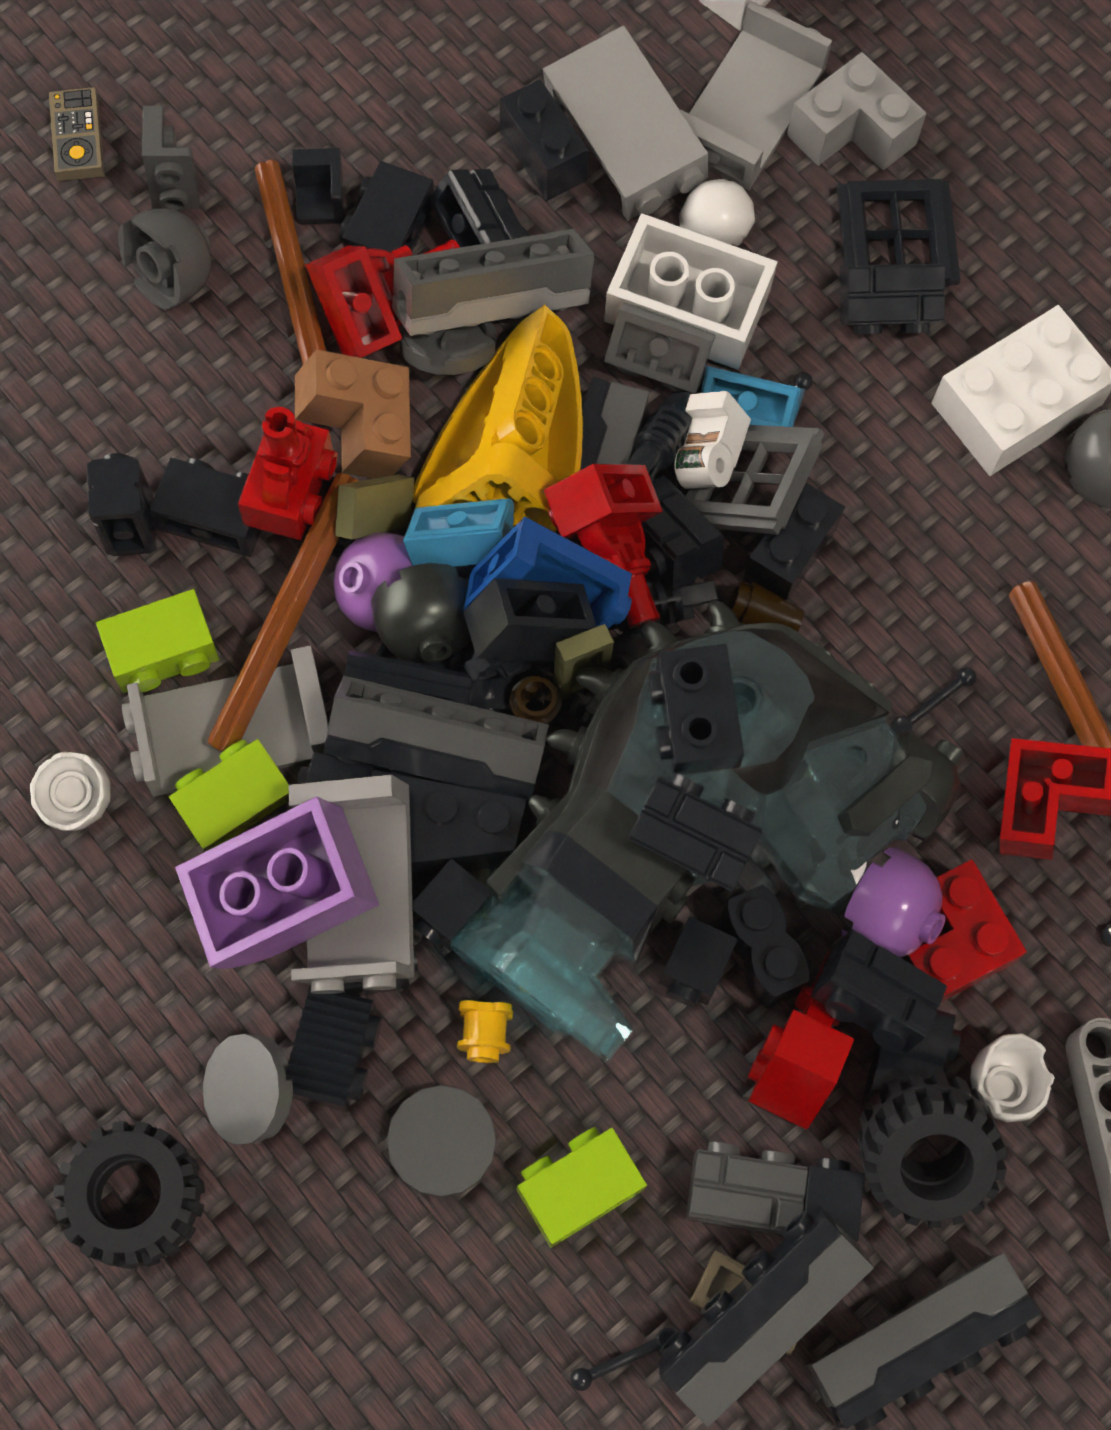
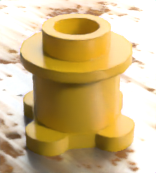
M471 1000L460 1001L459 1011H461L460 1016L464 1018L463 1040L457 1042V1049L467 1052V1060L471 1062H499V1054L509 1053L511 1050V1045L506 1043L507 1021L513 1019L512 1004Z

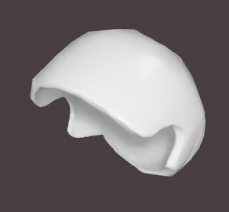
M726 179L709 180L699 184L688 195L679 214L680 227L730 245L734 244L735 247L742 243L755 223L754 204L742 186Z
M60 752L38 767L30 783L31 805L42 821L48 826L63 831L85 829L99 820L104 814L110 802V780L104 768L95 759L85 754Z
M1023 1033L1002 1035L978 1052L971 1066L970 1080L972 1089L976 1088L983 1096L993 1118L1006 1123L1031 1119L1047 1105L1051 1090L1050 1086L1055 1079L1054 1075L1048 1071L1043 1059L1046 1052L1045 1047Z

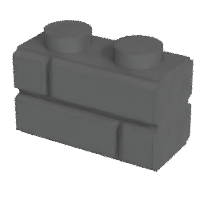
M708 1142L707 1150L698 1149L695 1152L685 1220L783 1236L782 1233L786 1226L798 1214L803 1212L808 1167L794 1165L795 1155L778 1151H762V1159L740 1156V1146L723 1142Z

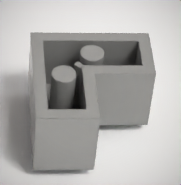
M861 52L794 103L787 136L817 166L852 141L884 171L916 146L927 113Z

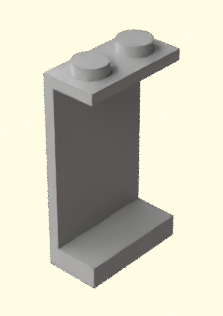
M753 1L749 2L746 7L743 30L690 113L680 110L708 153V170L728 181H734L750 191L788 130L794 103L814 88L824 72L832 44L831 39L823 36L813 28H806L782 16L774 9L765 8Z
M624 25L543 68L545 87L558 106L564 105L621 195L622 212L627 221L641 215V213L645 215L653 213L667 199L680 192L689 193L693 191L704 179L708 178V153Z
M311 645L291 649L294 664L276 667L241 739H245L248 744L259 739L278 769L311 762L313 752L325 754L323 752L329 723ZM238 676L146 696L143 695L138 683L127 685L130 702L122 704V713L128 734L136 733L139 751L131 752L132 767L137 783L145 781L153 797L178 791L175 787L176 782L188 773L199 768L205 773L222 762L219 758L222 752L208 744V737Z
M393 775L289 785V806L292 808L316 796L343 808L379 902V906L307 940V968L291 969V980L311 985V993L335 994L344 992V983L363 982L364 990H389L396 988V979L414 978L409 785Z

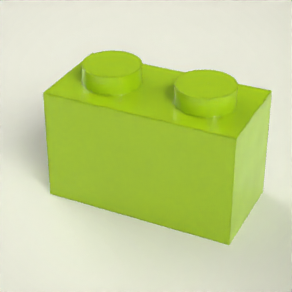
M194 589L96 622L112 673L122 693L128 692L127 685L138 683L142 693L158 687L161 684V680L178 674L182 676L199 674L210 667V663L220 660Z
M244 739L231 745L219 755L221 763L205 773L201 768L188 773L176 782L175 787L178 791L168 796L205 852L240 835L289 803V784L259 739L250 744Z
M593 1127L568 1143L572 1152L553 1163L548 1155L521 1172L525 1181L517 1185V1192L550 1248L641 1193L647 1187L646 1182L613 1128L600 1134L597 1128Z

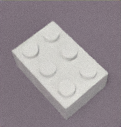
M641 213L608 288L604 322L615 325L619 308L624 302L713 333L716 336L708 359L739 370L770 294L778 261Z
M1057 305L944 375L932 400V405L987 474L991 476L1103 405L1111 392V367L1063 309Z

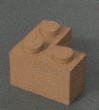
M316 349L295 374V420L341 428L342 473L368 478L394 475L411 458L409 367Z

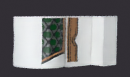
M728 391L690 394L685 411L691 416L692 420L684 446L678 450L675 457L677 480L685 489L724 487L728 484L732 471L736 467L751 419Z

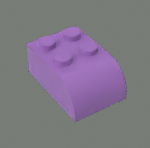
M317 796L175 867L210 967L218 969L245 966L273 957L379 906L343 808Z

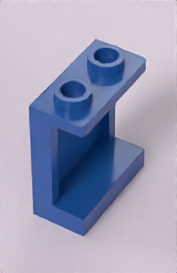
M524 516L471 570L463 611L472 604L494 578L584 584L597 627L605 624L607 629H609L613 624L619 625L630 610L632 599L628 596L632 573Z

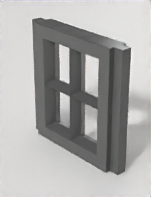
M749 425L741 451L755 452L746 472L732 471L729 482H741L732 503L709 502L715 487L689 489L686 498L716 529L778 535L781 529H785L823 446L821 441L824 433L820 428ZM769 453L794 454L784 475L760 473ZM755 483L779 485L770 506L746 504Z

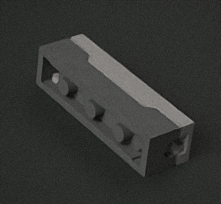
M575 229L395 258L392 309L408 334L413 336L418 334L429 335L436 331L462 326L473 327L481 323L507 318H522L525 315L532 314L544 304L550 310L555 311L589 304V288L591 287L594 253Z

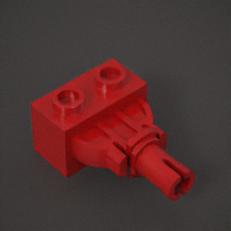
M451 239L447 243L425 253L460 248V246L454 239ZM346 246L305 264L343 355L362 358L402 339L398 329L402 323L392 309L394 259L413 255L408 246H402L391 252L377 248L366 249L365 246Z
M274 407L266 412L265 421H262L264 434L238 506L244 525L302 541L307 525H313L314 519L322 505V496L318 494L323 480L330 481L334 475L338 452L332 448L329 430L295 420L294 414L285 407Z
M592 464L544 489L550 506L548 511L549 517L562 537L579 538L582 546L588 551L632 573L628 593L632 603L626 616L630 629L639 628L642 622L648 620L655 622L661 617L644 575L648 574L651 563L644 554L645 535L641 523L662 513L663 510L646 466Z
M829 952L826 954L812 986L801 988L796 997L795 1006L803 1010L802 1013L793 1010L783 1028L775 1024L772 1026L763 1048H760L747 1076L748 1079L756 1082L748 1102L806 1130L837 1084L854 1042V1038L831 1028L832 1025L838 1026L841 1021L831 1017L826 1012L825 1005L811 997L816 982L823 972L822 969Z

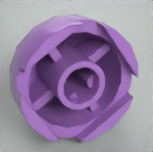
M388 532L372 533L355 540L343 550L339 557L332 580L334 597L343 614L356 626L377 632L371 607V600L377 587L386 581L388 588L393 582L401 579L400 570L413 566L403 542L405 536Z
M891 847L883 852L892 857L883 867L873 862L865 871L853 892L844 917L853 922V930L898 957H903L916 951L923 942L932 944L939 936L945 923V915L940 913L943 896L939 881L926 864L898 847ZM842 930V937H844L848 932Z

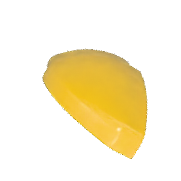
M545 304L516 326L497 349L488 364L480 371L457 404L437 437L417 477L413 490L415 508L508 498L512 499L514 503L513 525H517L525 516L553 532L557 531L549 517L548 511L550 506L544 489L580 471L583 439L582 397L578 366L570 332L565 323Z

